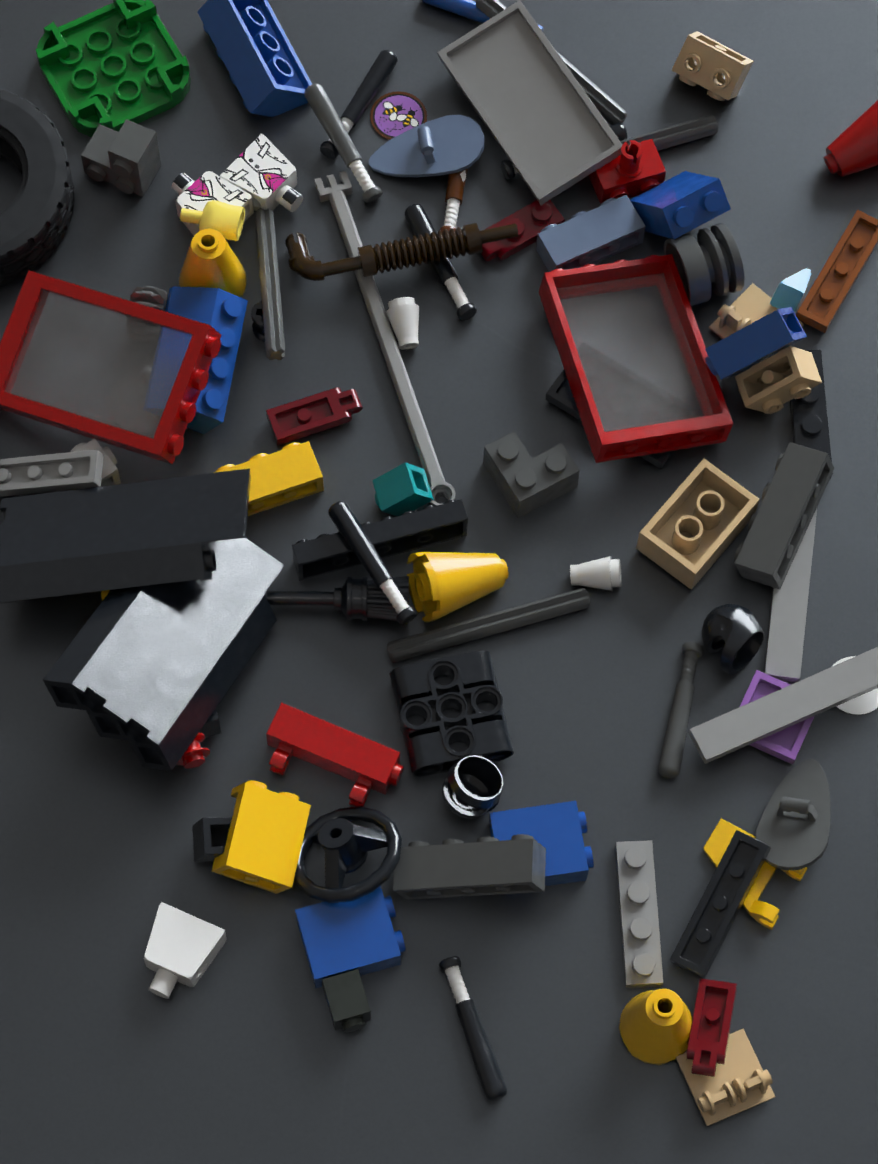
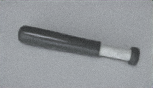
M318 83L308 86L304 92L305 98L339 152L347 168H351V171L354 173L356 180L364 191V201L366 203L375 201L381 197L383 192L379 186L373 184V181L367 174L361 162L362 158L324 88Z

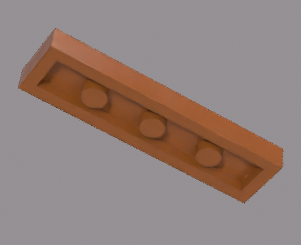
M856 211L796 313L798 320L826 333L878 244V219L862 211Z

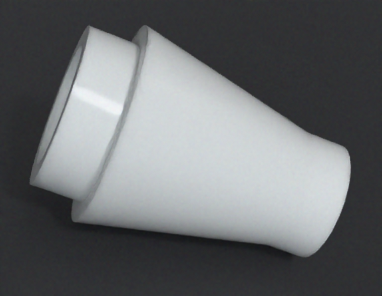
M400 297L389 301V309L386 311V314L398 340L399 349L408 350L418 347L419 305L415 304V300L412 297Z
M611 556L581 564L570 565L571 586L579 585L613 591V587H621L620 559H611Z

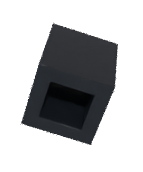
M203 817L192 825L194 862L214 861L215 857L224 853L232 817Z

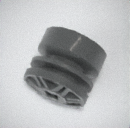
M724 223L712 225L710 230L708 228L699 229L697 241L690 233L683 234L676 239L670 238L666 240L664 255H673L691 306L709 301L711 289L719 297L726 296L728 291L735 293L743 289L745 276L740 252L732 233Z

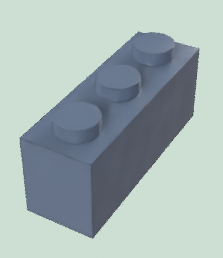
M627 195L618 199L610 198L588 212L580 211L574 214L570 220L558 225L550 224L543 228L537 235L536 251L549 272L554 269L580 268L588 264H596L643 243L646 226Z

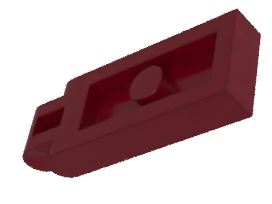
M536 200L486 228L490 229L516 223L519 236L482 244L483 252L481 255L486 261H490L497 256L504 260L535 243L538 233L550 224H561L565 222V219L551 200L542 205Z
M336 387L266 410V416L277 445H281L345 424L352 420V414L360 412L363 407L355 389L342 392L341 388Z
M702 978L699 980L687 1049V1059L693 1060L692 1074L715 1077L717 1064H725L737 992L736 983Z

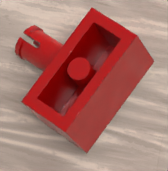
M653 139L642 142L630 140V145H628L627 141L622 145L620 156L591 173L589 178L599 202L602 204L607 199H618L624 195L632 198L660 185L665 181L666 170Z

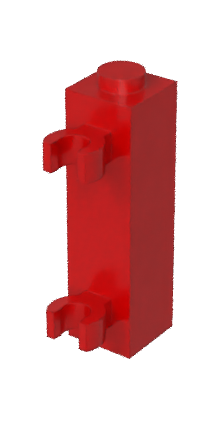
M282 702L266 733L267 744L276 748L269 762V765H271L270 771L283 776L291 757L295 756L356 782L349 794V804L355 807H364L371 789L386 795L390 784L393 786L398 784L404 766L400 765L399 751Z

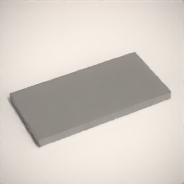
M520 0L437 52L448 72L540 205L621 155L623 144Z

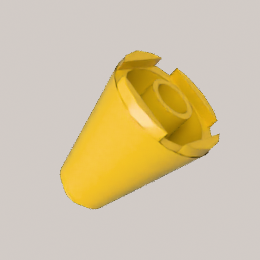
M204 229L196 233L191 241L180 272V287L220 288L236 296H243L246 290V272L224 236L214 229Z
M417 552L410 554L407 564L413 563V573L407 574L409 576L410 596L417 612L424 611L426 615L422 618L424 622L435 621L502 588L509 575L505 560L500 559L496 553Z
M670 989L649 990L636 995L627 1003L621 1014L619 1031L627 1050L632 1056L644 1063L662 1065L675 1060L677 1056L686 1052L693 1017L687 1005L674 991Z

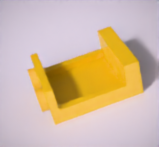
M248 780L232 789L231 796L237 799L224 853L214 858L211 872L278 894L292 888L311 805L299 801L300 798L295 794L288 792L276 793L268 790L267 785L262 782Z

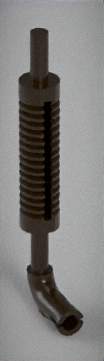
M477 223L463 225L462 230L458 226L456 230L450 228L449 232L447 229H444L443 233L439 230L437 235L435 232H431V235L425 233L424 237L420 234L418 239L416 236H412V240L406 237L405 241L401 238L399 242L394 240L393 244L390 241H387V245L381 242L380 246L375 244L374 248L371 245L357 247L358 256L322 264L321 260L315 261L314 256H310L307 239L302 233H296L298 242H295L293 233L287 236L285 244L290 257L288 261L290 269L307 280L322 281L325 280L324 277L360 269L362 270L363 277L377 275L378 270L382 274L384 270L390 272L391 268L393 271H396L397 267L402 270L403 266L409 268V265L415 267L416 263L421 266L422 261L426 265L428 260L431 263H434L435 259L437 262H440L441 258L445 261L447 256L449 259H453V255L456 258H459L460 254L462 257L466 253L474 255L483 252L482 244L514 238L519 235L516 223L479 231Z

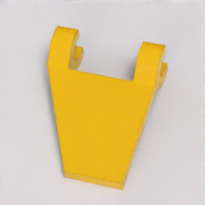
M721 818L703 850L717 869L736 830L755 839L756 836ZM764 861L742 905L758 923L772 930L779 919L778 913L780 909L767 902L758 901L777 868ZM807 867L800 870L782 871L791 878L801 881L807 871Z

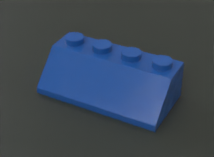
M207 0L197 13L203 22L204 30L211 37L217 49V55L229 71L232 83L239 90L245 108L251 114L275 117L307 104L308 101L305 98L304 92L312 83L267 0Z
M173 286L169 289L165 312L211 325L221 334L220 351L212 359L208 370L209 378L204 390L200 391L196 401L195 417L187 425V428L202 434L207 433L224 422L248 300L220 288ZM161 327L144 411L162 417L192 335Z

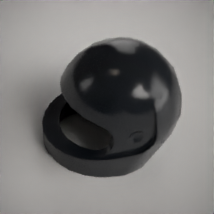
M725 604L713 609L706 616L701 630L703 643L709 653H716L723 649L721 669L731 675L737 674L748 665L761 647L765 636L764 630L755 615L749 609L736 604Z
M477 755L464 757L448 771L442 787L443 800L450 811L456 815L467 819L477 818L498 805L504 785L503 776L497 766L487 758Z

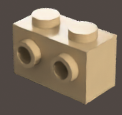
M696 31L687 36L672 71L679 74V79L682 82L691 86L698 84L708 90L707 94L710 97L719 101H725V99L730 100L738 95L754 61Z
M794 346L780 350L775 355L735 376L745 407L764 412L765 414L780 411L784 407L783 404L792 399H799L809 395L812 388L822 383L812 352Z

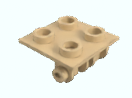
M752 283L730 306L724 304L717 313L719 317L709 326V329L721 339H724L778 308L770 305L772 298Z
M744 1028L729 1034L725 1064H717L715 1077L692 1074L693 1060L687 1059V1052L676 1057L706 1126H710L775 1098L770 1086L773 1083L771 1075L767 1069L763 1071Z

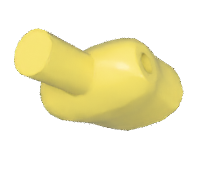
M215 200L207 202L203 211L182 208L180 213L181 222L199 224V231L204 229L217 230L225 239L234 241L239 240L245 219L244 207L229 205Z

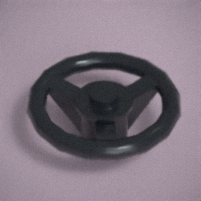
M362 806L339 808L320 816L305 829L294 877L295 885L309 897L328 903L350 902L373 893L390 878L400 860L402 838L396 823L382 812ZM361 820L373 823L381 830L354 825L351 821ZM313 841L321 845L325 853V887L315 884L308 878L304 867L305 854ZM388 847L387 855L375 872L361 882L349 887H342L345 874L359 869L365 863L368 851Z

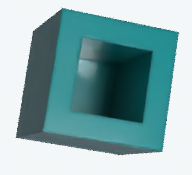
M406 462L372 480L376 492V504L382 512L394 516H401L404 512L414 511L434 500L425 470Z

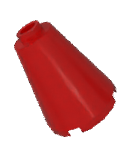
M878 100L826 147L827 155L823 159L832 174L837 172L843 177L878 166Z

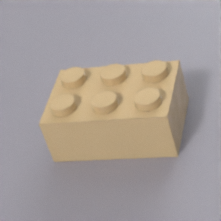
M703 458L640 531L636 549L692 590L749 523L751 516L756 513L760 499Z

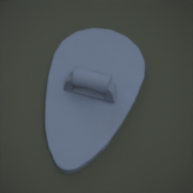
M446 115L423 123L392 138L378 148L370 157L369 165L373 171L395 177H428L458 173L470 168L480 158L484 150L485 137L480 125L472 118L463 115Z

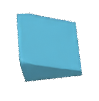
M806 268L781 281L770 301V305L778 309L792 307L795 312L805 293L811 276V270Z

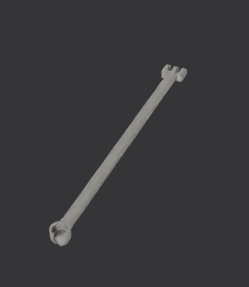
M339 172L342 184L338 185L334 174L327 175L329 185L327 188H324L321 177L314 179L320 202L330 200L349 258L358 256L357 247H362L363 245L346 199L347 195L352 194V185L347 172ZM361 269L355 270L359 287L416 451L427 476L434 499L429 502V505H442L443 503L436 502L438 497L455 500L456 492L451 484L445 482L374 276L363 277Z

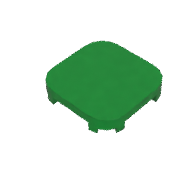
M113 0V3L60 27H57L53 21L44 28V34L39 40L36 49L41 73L69 122L78 132L89 137L93 136L99 124L119 132L126 119L138 124L165 112L182 102L190 89L191 78L186 55L182 56L159 18L156 6L151 0Z

